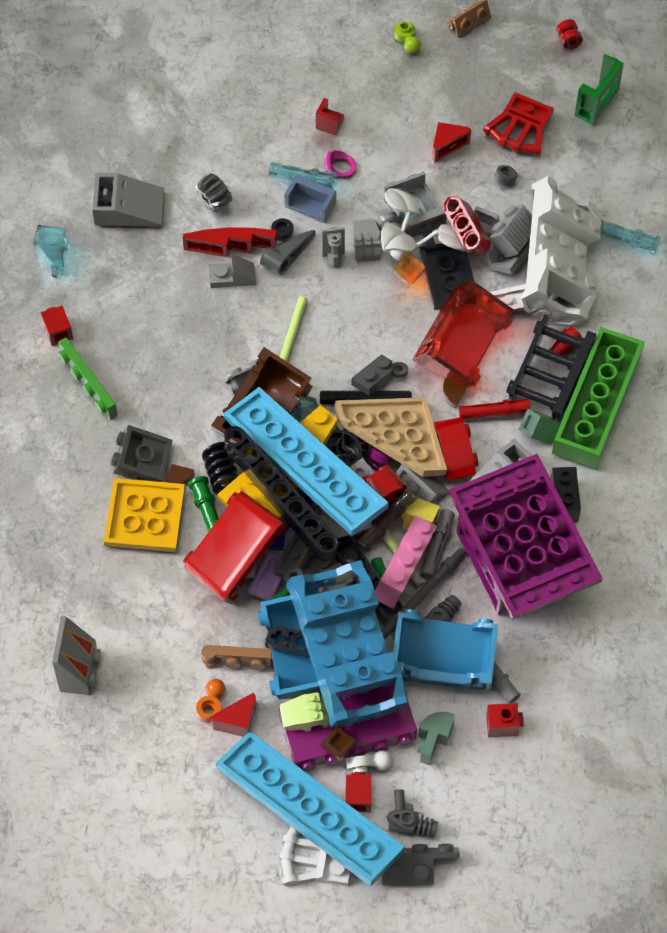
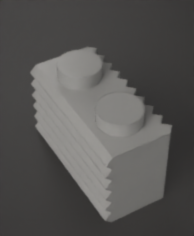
M523 204L510 206L504 212V219L492 228L493 233L489 237V241H492V244L495 245L505 258L519 254L526 242L529 241L532 214Z

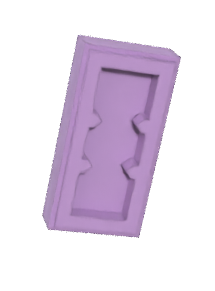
M270 552L267 554L249 588L248 594L265 601L270 600L276 594L284 579L275 576L273 571L280 556Z

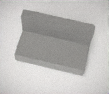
M403 464L396 472L411 490V500L413 497L434 503L439 496H444L449 492L434 476L422 477Z

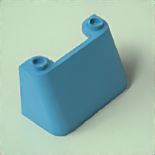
M319 589L305 592V597L318 594L320 591ZM291 595L260 602L262 611H258L261 626H266L268 632L274 627L301 630ZM281 634L273 639L276 644H279L281 640L288 641L289 647H291L293 636H290V641L284 640ZM304 638L296 642L298 649L307 648ZM271 649L275 669L273 680L270 681V689L273 696L276 695L279 700L295 699L301 695L316 692L322 696L310 658L276 652Z
M405 609L404 613L398 612L393 652H395L403 681L481 691L490 690L498 624H493V620L485 618L478 619V622L473 623V625L423 619L422 616L418 615L419 611Z

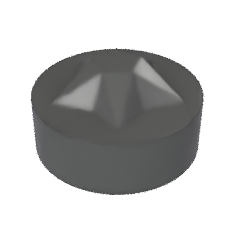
M500 165L494 176L499 183L511 186L515 184L518 173L508 165Z

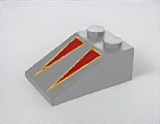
M61 616L52 661L60 692L89 695L91 687H95L97 673L94 672V666L100 662L101 650L97 649L96 640L66 616Z

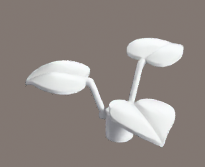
M388 188L385 192L387 203L395 210L405 212V219L401 229L393 224H385L381 231L383 251H389L394 259L405 261L410 252H415L417 248L434 236H438L439 240L448 247L471 253L462 245L454 228L447 224L440 225L439 230H435L415 244L414 239L404 232L410 218V213L417 214L419 212L418 202L413 196L399 189Z

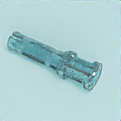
M275 162L270 163L268 172L269 176L293 180L297 174L331 189L335 188L337 172L334 171L328 173L319 171L318 168L309 170Z
M601 219V234L627 242L634 249L641 248L655 255L661 236L657 235L654 237L643 233L641 229L634 231Z

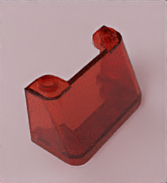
M470 279L457 286L450 293L416 351L413 361L421 367L453 380L466 388L474 387L481 378L479 374L480 369L478 368L480 361L496 333L502 329L506 330L513 321L511 316L515 310Z

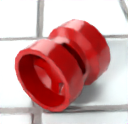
M564 20L557 25L556 31L561 38L564 49L571 50L581 45L583 37L578 31L575 20Z

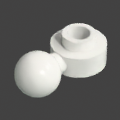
M384 750L376 752L374 756L363 755L346 759L347 770L367 773V768L370 767L385 771L391 767L393 762L391 754Z

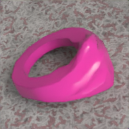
M332 150L324 158L325 168L334 177L347 178L356 171V162L343 151ZM333 160H344L349 163L351 168L348 172L342 173L335 170L331 164Z

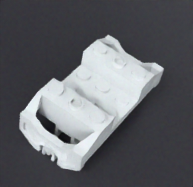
M547 176L532 185L534 202L526 290L522 293V302L526 312H533L534 316L540 314L541 320L544 314L548 315L549 325L573 327L588 319V313L596 297L597 277L586 271L587 246L600 240L601 219L596 212L595 204L588 200L571 198L558 190L556 181ZM561 297L575 305V308L564 307L553 299Z

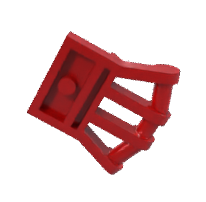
M514 92L503 113L490 121L483 128V133L487 136L490 135L499 143V146L503 148L505 146L509 147L517 154L519 152L535 153L536 156H540L542 133L554 113V108ZM506 120H509L510 123L502 135L496 128ZM517 124L524 126L516 141L509 138ZM530 131H536V143L523 144Z

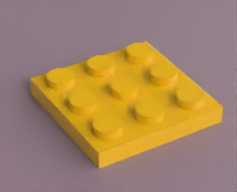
M114 478L104 546L176 552L185 484Z

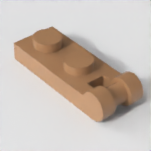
M206 645L201 651L202 663L206 668H213L216 664L226 665L230 668L247 666L255 670L271 668V649Z

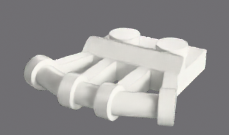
M291 827L288 833L283 836L282 843L284 848L283 852H280L279 861L282 863L284 873L282 878L283 885L293 886L317 881L348 887L350 871L310 840L297 838L300 832ZM294 847L319 851L318 859L294 855ZM292 864L316 868V871L295 875Z

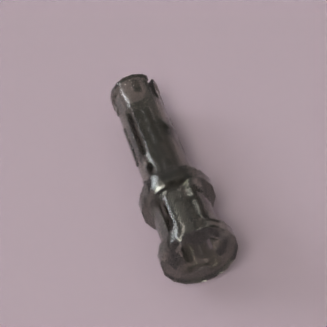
M406 488L388 506V509L376 520L371 521L373 528L362 531L359 535L356 534L354 536L355 540L365 550L370 552L372 550L371 546L380 537L384 538L386 536V530L418 499L416 495Z

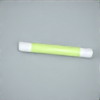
M384 526L378 530V533L394 555L399 545ZM414 569L410 579L416 588H420L425 582L416 569Z

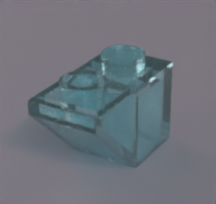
M38 225L33 242L35 255L53 278H58L59 270L64 268L65 258L63 254L64 251H68L69 238L66 237L65 228Z

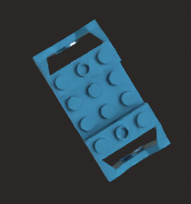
M362 561L348 563L337 569L313 575L302 574L291 577L286 587L288 592H290L329 716L330 727H345L352 725L353 722L359 723L361 720L376 719L402 709L407 703L402 673L395 652L388 653L375 613V608L379 603L372 581L364 569ZM354 576H358L359 584L305 597V591L309 592L321 587H331ZM391 684L394 687L393 699L373 706L365 705L358 710L346 711L339 700L342 697L344 700H347L351 695L358 693L366 695L372 689Z

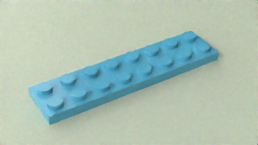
M260 387L223 413L224 419L231 426L241 427L282 473L351 536L388 509V502Z
M251 731L216 762L217 770L370 887L405 852V846Z

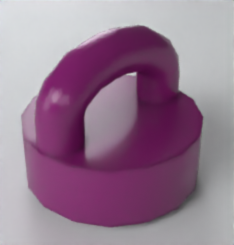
M372 447L370 458L368 459L370 467L376 471L385 465L390 466L393 460L392 457L375 447ZM374 461H376V462H378V463H381V464H384V465H383V466H379V465H377Z

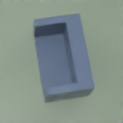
M296 174L285 192V207L325 223L336 205V190Z

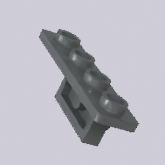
M448 843L438 844V848H428L426 844H413L412 848H405V852L382 875V885L434 884V858H459V849L454 847L453 844Z

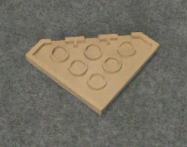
M426 397L335 401L334 408L340 426L422 477L446 475L447 467Z

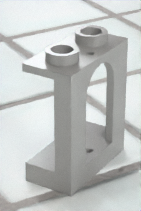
M425 172L412 174L405 179L397 182L393 181L384 186L383 200L389 211L396 213L399 219L398 224L403 225L405 214L395 210L387 203L385 192L388 188L399 189L408 194L416 195L427 211L409 218L405 233L411 237L423 234L424 231L439 228L440 225L446 224L447 221L443 206H438L425 183Z

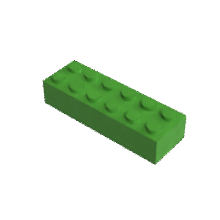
M600 327L554 439L552 454L597 469L642 356L644 341Z

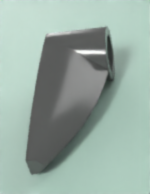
M316 230L292 236L275 248L268 247L261 256L260 264L282 275L316 235Z

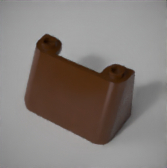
M263 347L257 356L259 359L256 365L252 366L251 372L228 406L223 409V413L259 387L289 414L302 396L306 398L313 387L310 384L312 380L310 376ZM221 415L216 417L211 427L214 432L224 437L225 431L231 425ZM232 438L229 440L233 443L240 442L238 438Z

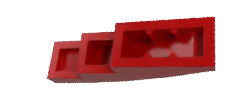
M252 227L205 229L183 234V248L187 251L228 257L229 250L252 254L253 246L265 249L268 247L275 248L277 245V230Z

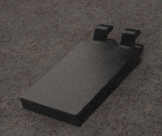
M432 230L424 231L422 239L431 234ZM434 238L424 243V246L419 247L434 310L472 304L479 301L467 252L448 247L443 243L435 244Z

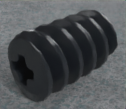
M224 442L214 443L203 451L202 460L207 469L213 493L217 495L239 476L236 474L237 467L233 466L235 461L224 449Z

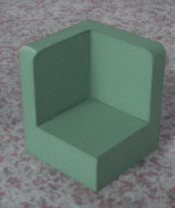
M527 409L518 430L531 438L552 444L561 423L548 415Z

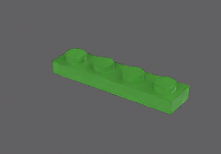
M67 338L58 342L60 348L58 355L64 364L68 363L73 377L77 381L80 379L84 384L82 387L88 397L92 396L95 399L98 411L101 414L105 413L109 420L117 416L116 403L69 340Z

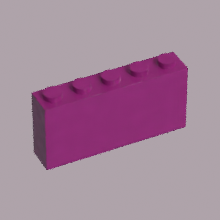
M391 684L372 689L366 695L358 693L351 695L347 700H344L343 697L339 698L346 711L358 710L365 705L373 706L393 699L394 687ZM408 699L406 705L400 710L376 719L361 720L359 723L353 722L352 725L340 727L357 740V744L344 759L363 756L365 753L372 751H386L389 747L398 744L399 746H406L417 740V728ZM279 708V717L283 727L281 710ZM330 724L326 728H323V725L311 727V731L287 730L283 727L292 762L305 772L312 771L319 765L326 764L330 766L339 763V760L321 747V743L335 727H330Z

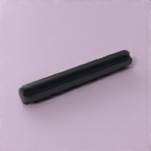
M352 390L320 391V404H335V401L412 398L411 391H374L371 395H367L362 391Z

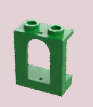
M604 54L599 78L600 84L596 89L584 83L580 86L574 116L591 125L595 124L619 91L624 66L623 62Z

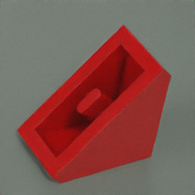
M438 122L433 144L432 161L435 163L469 144L471 129L467 126Z
M254 692L210 716L213 730L244 737L250 731L257 707Z

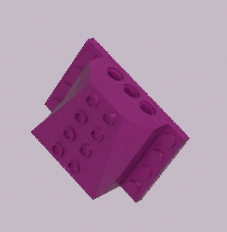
M538 454L449 489V495L459 513L456 533L497 615L507 609L513 620L602 582L603 578Z

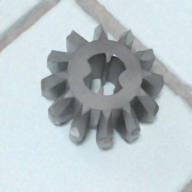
M213 173L205 175L196 184L197 193L205 205L215 212L223 210L232 201L231 192L227 186Z

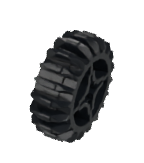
M337 425L325 446L335 455H339L341 451L340 456L337 457L348 467H351L361 458L369 465L370 452L367 442L348 432L345 428L339 430Z

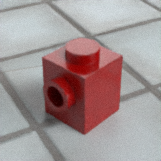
M518 703L487 705L486 722L488 737L518 736L519 728L524 726L523 712H518Z

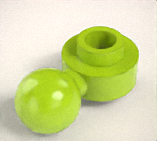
M406 21L395 25L394 38L404 43V48L408 53L415 54L419 52L421 42L415 37V26Z

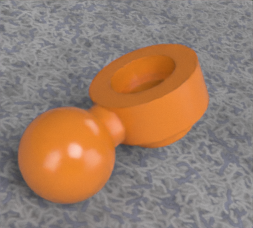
M212 679L207 683L206 693L208 696L202 697L197 702L196 714L203 722L211 723L210 716L221 711V703L218 698L224 695L225 684L219 679ZM210 709L213 712L211 714H207L204 711Z

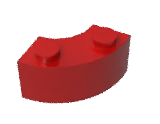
M461 417L433 422L447 467L445 475L447 479L476 475L475 467L479 466L477 453H472L469 440L471 438L469 424H464Z

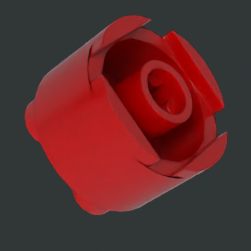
M388 465L381 467L370 476L362 477L370 487L388 502V509L373 520L375 522L379 520L380 523L395 518L402 512L400 507L404 502L408 505L411 500V490Z

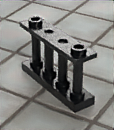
M544 314L542 321H537L535 324L533 341L515 381L510 380L506 393L509 394L508 401H514L516 395H520L550 407L552 418L561 422L595 342L596 333L587 331L585 338H576L548 327L549 316ZM543 335L576 347V350H578L576 358H568L540 347L539 344ZM534 355L566 366L567 370H570L567 378L564 376L560 378L531 367L530 364ZM525 375L559 387L558 390H561L559 397L554 396V398L521 386Z

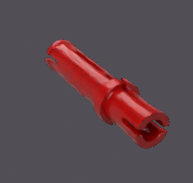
M503 399L502 402L459 406V417L462 420L497 416L509 418L510 415L526 414L527 409H530L529 399L516 401Z

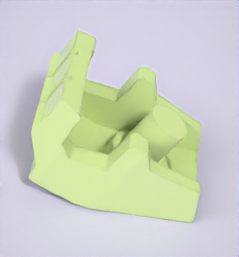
M318 692L301 695L280 704L283 727L287 730L311 731L313 726L323 725V728L329 726L326 706L323 697Z

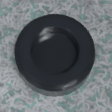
M280 218L271 225V230H277L278 241H285L293 236L294 227L290 220Z

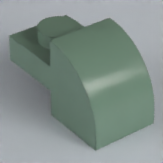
M436 712L427 716L422 721L418 732V737L421 740L417 750L418 753H421L420 763L430 765L437 743L447 746L454 726L455 714Z

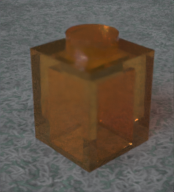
M408 252L393 268L392 274L409 289L424 273L425 267Z

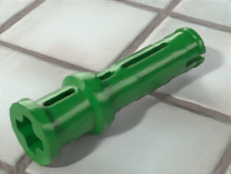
M200 476L190 480L188 487L193 491L195 497L194 504L200 509L209 532L219 517L214 506L215 496L211 494L208 486L209 479L206 476Z

